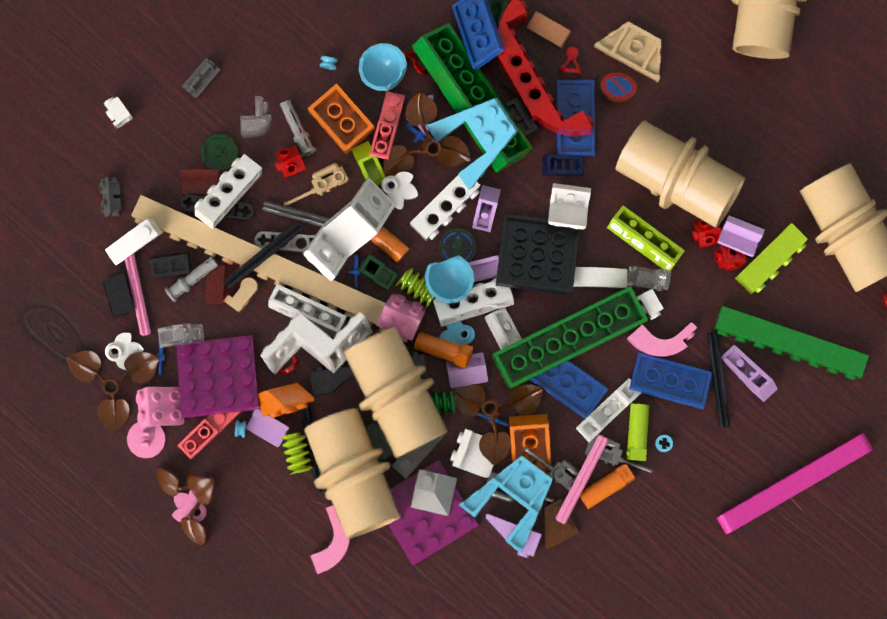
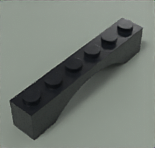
M420 351L409 353L415 366L424 365L426 368L424 354L420 355ZM342 364L335 373H332L329 369L325 370V367L314 368V372H310L313 396L334 393L340 385L348 379L355 377L351 367H344V364ZM427 369L421 375L422 379L428 378Z

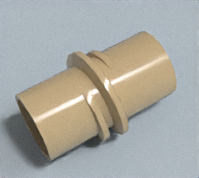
M731 0L734 4L738 5L732 46L735 52L765 59L789 57L795 16H800V8L797 7V3L806 2L807 0Z
M645 120L641 122L624 147L617 162L616 170L648 188L653 195H660L659 205L661 208L667 209L675 204L717 228L740 193L745 177L708 157L709 147L704 145L700 150H696V138L691 137L684 143Z
M851 163L800 190L802 197L822 231L815 239L816 242H828L829 246L824 250L825 255L836 256L855 292L887 276V227L883 222L887 216V209H876L875 200L869 197Z
M396 327L372 336L344 352L366 397L359 407L361 410L373 411L372 417L378 421L396 458L448 432L427 390L434 381L432 378H421L426 368L424 365L415 366Z
M358 408L325 417L304 429L322 474L314 483L317 489H328L325 496L328 500H332L347 539L379 529L400 518L383 474L391 466L389 462H378L377 458L384 452L382 448L373 449Z

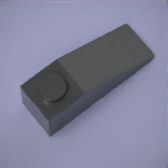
M444 435L401 455L393 463L392 467L407 479L441 441Z

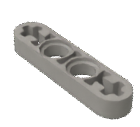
M259 232L255 236V244L263 249L270 242H265V245L262 246L261 242L258 241V239L262 238V235H265L266 239L272 240L271 236H275V239L282 233ZM298 234L278 251L304 253L310 244L309 239H314L315 235ZM300 238H304L307 241V245L303 249L296 246V241Z

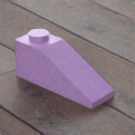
M735 345L721 356L724 363L763 402L777 390L774 381Z
M486 514L485 518L505 539L509 537L517 526ZM531 531L522 553L518 551L517 555L528 558L529 555L534 556L541 534Z

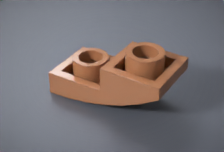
M537 11L527 26L529 30L561 48L571 33L570 30Z

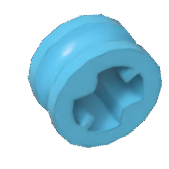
M327 56L321 57L322 63H320V67L336 70L335 63L338 62V59Z
M236 420L235 437L241 435L242 438H245L247 421L240 422Z
M661 435L656 439L655 446L660 452H667L672 449L673 440L668 435ZM662 438H666V442L669 443V447L666 446V449H662V445L659 444L660 440L663 441Z

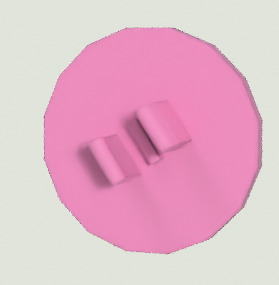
M138 422L131 427L127 436V443L131 452L142 458H152L159 454L164 448L166 441L165 433L161 426L140 429Z

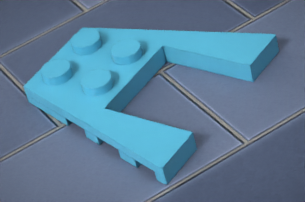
M497 98L426 126L438 142L464 122H467L487 152L458 173L468 190L475 186L474 184L482 177L486 172L485 170L494 162L500 151L505 148L518 131Z
M521 456L459 506L476 517L498 487L529 510L506 539L508 544L522 553L553 479Z

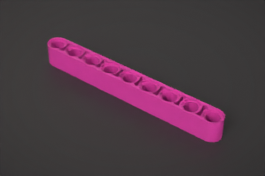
M863 432L716 518L725 534H728L871 452L874 448Z

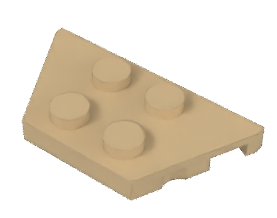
M626 22L620 28L608 34L607 37L595 43L594 47L652 80L659 81L661 39L630 22Z

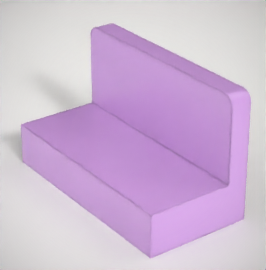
M729 215L723 225L718 243L753 257L765 230Z
M499 255L469 262L474 273V283L497 277Z
M483 352L472 354V360L466 369L446 360L451 388L488 382Z
M259 409L254 410L246 429L274 446L279 447L283 441L281 437L286 436L290 428L269 415L263 417Z

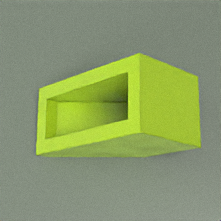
M369 141L352 148L351 150L365 180L370 178L377 186L382 184L385 175L378 158L370 156L371 145Z

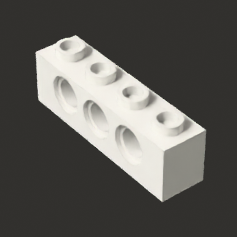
M245 154L241 158L238 157L232 163V168L229 172L225 171L221 175L220 182L216 186L212 185L207 192L208 195L196 203L195 216L214 229L262 175V167ZM237 174H241L244 176V178L236 179L234 176ZM224 188H230L232 191L230 193H225L222 190ZM218 202L220 205L217 207H213L210 205V203Z
M458 175L410 222V225L426 241L429 238L433 240L439 234L438 229L442 225L446 227L453 220L451 216L456 211L460 213L467 206L465 202L469 198L473 200L480 193L478 190L480 184L476 182L475 186L468 190ZM463 189L466 194L464 197L458 198L455 195V191ZM444 202H449V203H451V205H452L451 210H449V211H444V210H442V208H441L442 203H444ZM435 215L439 221L434 225L429 224L427 221L428 217Z
M495 278L489 283L474 285L465 299L455 302L459 304V307L456 309L450 308L454 303H444L434 299L433 302L441 327L514 305L511 289L495 286ZM490 292L496 293L494 297L487 296ZM471 298L478 299L475 303L469 302V299Z
M279 284L276 285L269 298V308L291 318H295L301 313L325 334L335 338L338 331L343 330L346 324L347 316Z

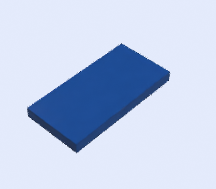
M459 0L452 5L472 68L477 70L505 50L488 0Z
M557 80L556 105L557 109L559 108L564 121L583 110L585 115H590L594 123L592 135L577 137L557 134V156H595V80Z
M638 352L629 390L704 409L713 372Z
M570 361L530 379L534 384L541 387L584 419L593 412L608 391L606 386Z

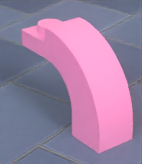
M691 322L674 338L663 340L654 337L641 325L627 340L644 354L655 357H667L677 354L688 347L683 340H690L695 335L693 331L697 327Z
M334 505L326 508L334 529L333 541L324 551L311 555L317 574L335 566L344 557L350 543V538L347 539Z

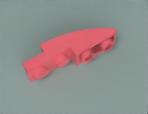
M386 92L370 156L389 159L405 95Z
M240 412L209 415L177 446L192 459L218 436Z

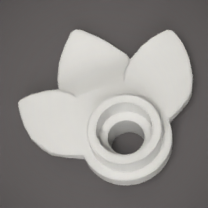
M399 172L396 176H387L382 181L383 191L396 204L395 208L397 209L403 208L404 199H413L418 196L417 189L410 183L413 179V174L409 172ZM388 182H393L395 187L390 188Z
M121 333L114 342L107 345L105 355L109 360L115 361L119 368L126 370L124 367L126 358L133 353L143 352L144 348L139 343L131 341V333ZM112 349H118V354H113Z

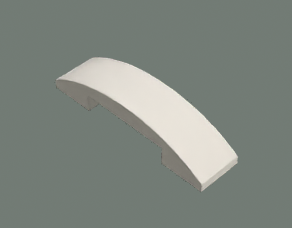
M575 267L573 287L627 288V269Z
M630 378L576 427L588 442L598 435L641 394L640 392L629 390Z

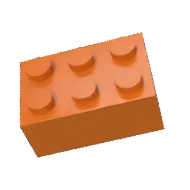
M337 83L308 108L309 113L345 154H348L352 148L356 147L375 130L374 125Z

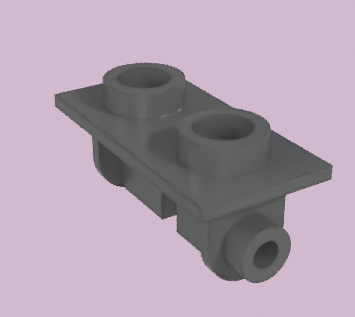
M206 58L182 87L197 99L221 69L214 62Z
M105 177L99 185L100 193L103 194L101 211L104 212V217L110 216L111 213L112 216H120V212H122L121 199H113V195H120L119 181H117L116 177Z

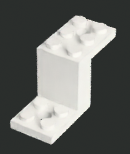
M368 178L353 200L322 225L303 255L331 281L336 277L347 258L378 234L396 204Z
M359 312L349 320L348 325L343 330L337 332L334 339H331L300 313L290 321L289 326L284 331H281L270 345L264 348L261 357L269 370L276 374L302 347L332 373H335L347 360L344 352L365 341L373 331L366 317Z

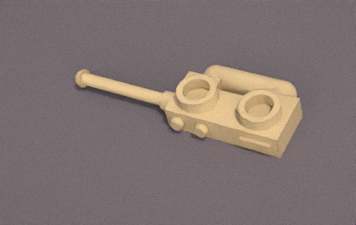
M333 163L314 172L312 175L314 180L311 181L314 188L294 199L284 202L283 205L288 206L310 194L317 193L322 196L324 192L327 191L328 193L331 189L346 183L349 179L343 167ZM332 172L334 173L333 175H331V176H329V177H327V178H325V179H322V177H324V176H326V175H328V174H330V173H332Z

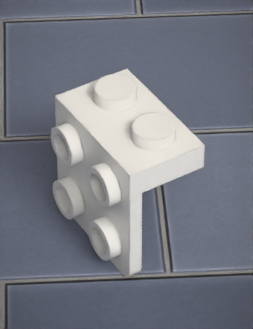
M553 183L548 223L554 226L586 229L591 188Z
M465 429L464 433L460 431L457 443H460L458 451L454 450L450 459L453 462L452 466L485 478L489 477L493 465L482 455L479 449L482 435Z

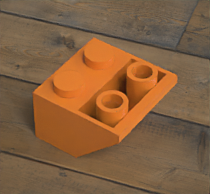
M298 383L266 390L258 394L262 416L270 415L271 418L307 408L308 403L315 401L314 397Z

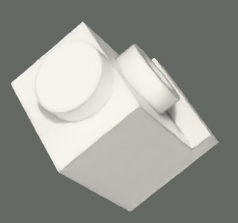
M112 97L104 103L108 109L106 114L111 121L116 120L113 124L117 129L133 119L118 97Z
M653 289L637 297L648 318L650 317L653 320L661 315L660 311L664 308Z

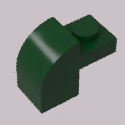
M370 254L365 256L357 269L360 274L386 290H389L398 276L396 272L386 267L384 263Z

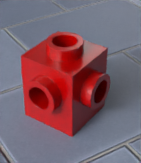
M296 145L275 153L277 161L274 162L278 172H283L285 178L306 169Z
M703 220L693 222L694 230H692V237L694 241L698 242L700 248L718 244L721 233L720 225L715 228Z
M721 245L715 252V261L718 263L719 269L732 271L741 268L746 263V256L741 252Z

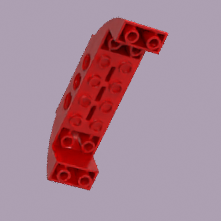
M512 0L506 7L499 24L498 31L505 50L497 55V59L534 123L538 122L546 129L565 136L580 137L592 135L594 123L589 114L585 115L582 110L564 121L559 108L555 110V101L550 92H545V83L541 76L537 77L535 75L536 68L531 59L527 61V52L522 43H517L518 39L514 28L528 21V7L524 0ZM515 63H521L520 66H513ZM525 79H530L528 83L522 82ZM534 95L540 96L538 99H532Z

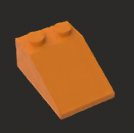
M547 414L509 417L512 463L523 456L549 476L547 467L524 451L525 447H529L531 451L551 465Z

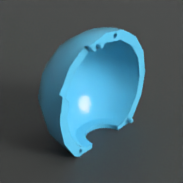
M380 43L371 46L362 54L359 60L361 80L368 87L376 91H389L401 81L407 70L405 55L398 47L391 44Z
M460 256L440 263L435 262L427 266L425 273L426 287L430 294L438 301L444 303L459 302L465 299L471 292L474 283V273L469 263Z

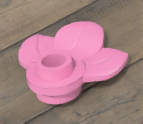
M191 491L189 494L178 493V495L174 496V503L178 509L172 516L179 522H181L183 517L188 518V515L198 502L196 496ZM200 504V506L198 507V509L201 512L200 515L195 516L193 514V519H196L199 522L202 521L207 514L206 508L203 504Z

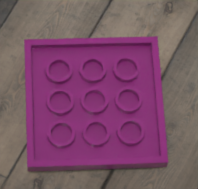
M253 335L176 344L182 418L259 409Z
M439 460L422 469L449 476ZM419 472L389 489L400 518L388 524L413 566L479 526L475 518L459 506L464 500L456 487L449 516L411 508Z

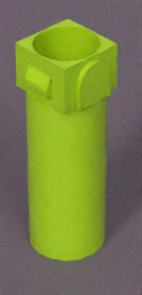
M631 404L626 460L646 461L650 405Z

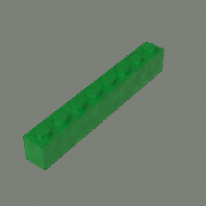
M724 306L720 307L713 328L721 336L728 337L729 334L735 336L736 341L742 343L750 341L754 343V347L760 349L767 347L772 349V353L781 356L783 353L788 354L790 359L801 362V359L809 361L808 365L816 368L823 366L827 368L826 371L834 374L838 372L844 373V377L851 380L862 378L869 355Z

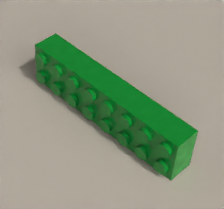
M450 23L421 36L412 48L456 113L497 98L517 127V133L505 148L500 151L494 162L491 163L495 172L497 173L512 165L532 151L533 147L480 68L477 70L472 68L466 48ZM464 122L463 124L483 154L487 153L467 122Z
M630 286L493 353L492 358L508 390L646 323L648 319Z

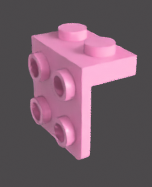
M392 294L384 306L377 326L386 330L396 327L400 336L412 341L427 309L419 302H411L400 294Z
M145 387L137 390L136 402L139 411L137 421L140 429H147L153 426L184 424V418L181 416L179 387Z

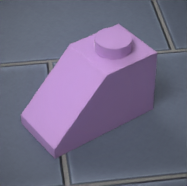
M482 185L472 228L491 232L501 189Z

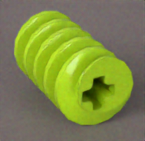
M410 268L403 274L396 286L402 283L401 290L408 287L407 294L410 295L415 292L413 299L421 297L419 303L422 304L427 301V308L434 297L426 287L425 276L419 280L420 273L417 272L413 275L414 268Z
M300 433L281 437L282 440H287L283 447L289 448L284 454L290 455L286 462L292 463L287 467L288 470H294L291 474L312 469V466L306 465L311 459L304 457L309 453V451L303 450L307 443L301 442L306 436L300 435Z

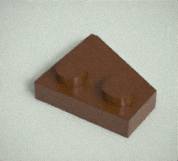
M562 499L544 507L546 550L579 533L571 516H569L565 524L556 520V516L563 505Z

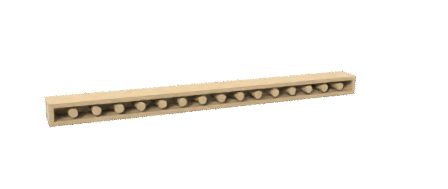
M140 195L131 215L135 218L134 222L137 224H141L146 219L152 217L162 231V234L164 231L170 234L169 238L180 242L181 239L187 241V246L196 250L198 247L205 249L204 253L209 256L215 257V255L223 257L221 261L230 265L234 262L241 267L262 250L258 246L217 228L212 229L199 220ZM273 254L253 270L257 272V277L266 281L270 278L275 280V285L293 288L292 291L303 295V293L309 295V299L320 303V301L327 303L326 307L336 312L338 309L345 311L344 315L349 318L356 316L360 312L366 317L370 327L373 324L377 326L386 304L335 280L330 281L327 277L276 254ZM380 327V329H379V331H381V332H383V331L386 330V329L381 328V327ZM401 336L402 340L407 343L409 339Z

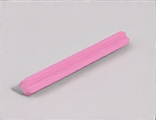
M132 254L125 259L140 334L145 336L151 334L135 254Z
M601 435L597 437L556 516L557 521L563 524L567 522L608 443L606 437Z

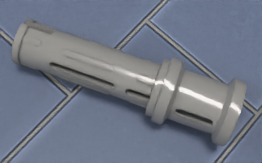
M291 100L282 102L280 107L294 134L293 141L297 143L301 151L300 156L306 157L313 154L317 149L313 147L309 139V133L304 131Z
M211 256L188 275L179 277L176 283L169 288H164L170 299L176 302L179 296L189 292L191 286L217 268L219 264Z

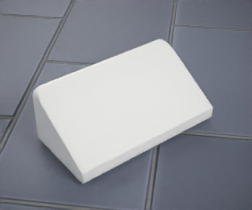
M505 307L485 316V321L500 349L522 340Z

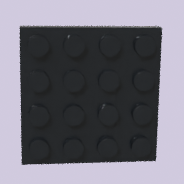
M504 213L495 286L572 295L579 229L550 225L546 218Z

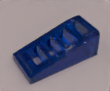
M547 154L542 158V174L544 176H582L583 156ZM557 161H560V170H558ZM565 161H568V170H565ZM573 161H576V171H573Z

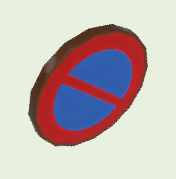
M612 72L602 78L600 90L609 100L626 102L635 97L637 83L631 76L625 73Z

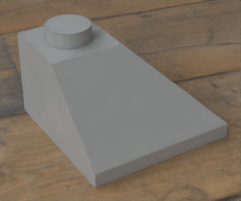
M419 469L411 508L449 516L457 478Z

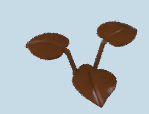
M422 92L415 94L408 102L406 119L412 126L421 124L427 136L422 143L423 149L409 150L407 152L403 145H393L389 159H383L384 175L396 176L399 172L410 171L415 164L414 158L410 155L411 153H428L430 156L437 155L438 161L445 167H454L471 161L467 146L457 136L449 135L444 137L441 145L434 138H431L424 123H431L435 119L437 107L434 101Z
M85 350L67 356L68 366L72 374L79 381L90 383L94 380L96 374L101 382L104 383L103 390L112 397V400L105 399L98 405L97 416L111 433H115L123 427L130 412L127 401L124 399L116 400L114 395L120 387V382L129 375H131L132 380L136 383L144 384L149 382L156 373L159 360L157 356L148 352L133 353L124 362V367L129 372L118 380L113 377L105 380L98 372L101 368V359L95 352Z
M472 384L453 388L455 404L461 413L474 417L481 408L483 413L490 418L494 433L488 432L481 437L479 449L492 465L502 462L511 449L510 436L506 432L498 433L494 421L499 416L500 409L515 407L518 414L523 416L531 415L537 411L543 392L542 388L536 385H520L509 394L512 405H497L494 401H486V393L478 385Z
M156 468L158 483L165 493L176 496L179 493L178 490L189 488L193 495L196 496L198 502L188 515V518L183 517L181 519V527L190 540L199 545H205L207 537L205 528L198 520L193 519V514L200 504L207 505L210 503L213 489L216 487L214 479L209 475L204 477L191 475L187 479V485L180 486L176 475L166 469Z

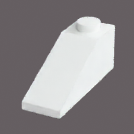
M152 217L148 218L105 249L114 264L118 265L161 235L162 231Z

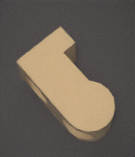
M252 278L243 279L240 289L232 298L228 295L224 301L241 314L258 290L257 282Z

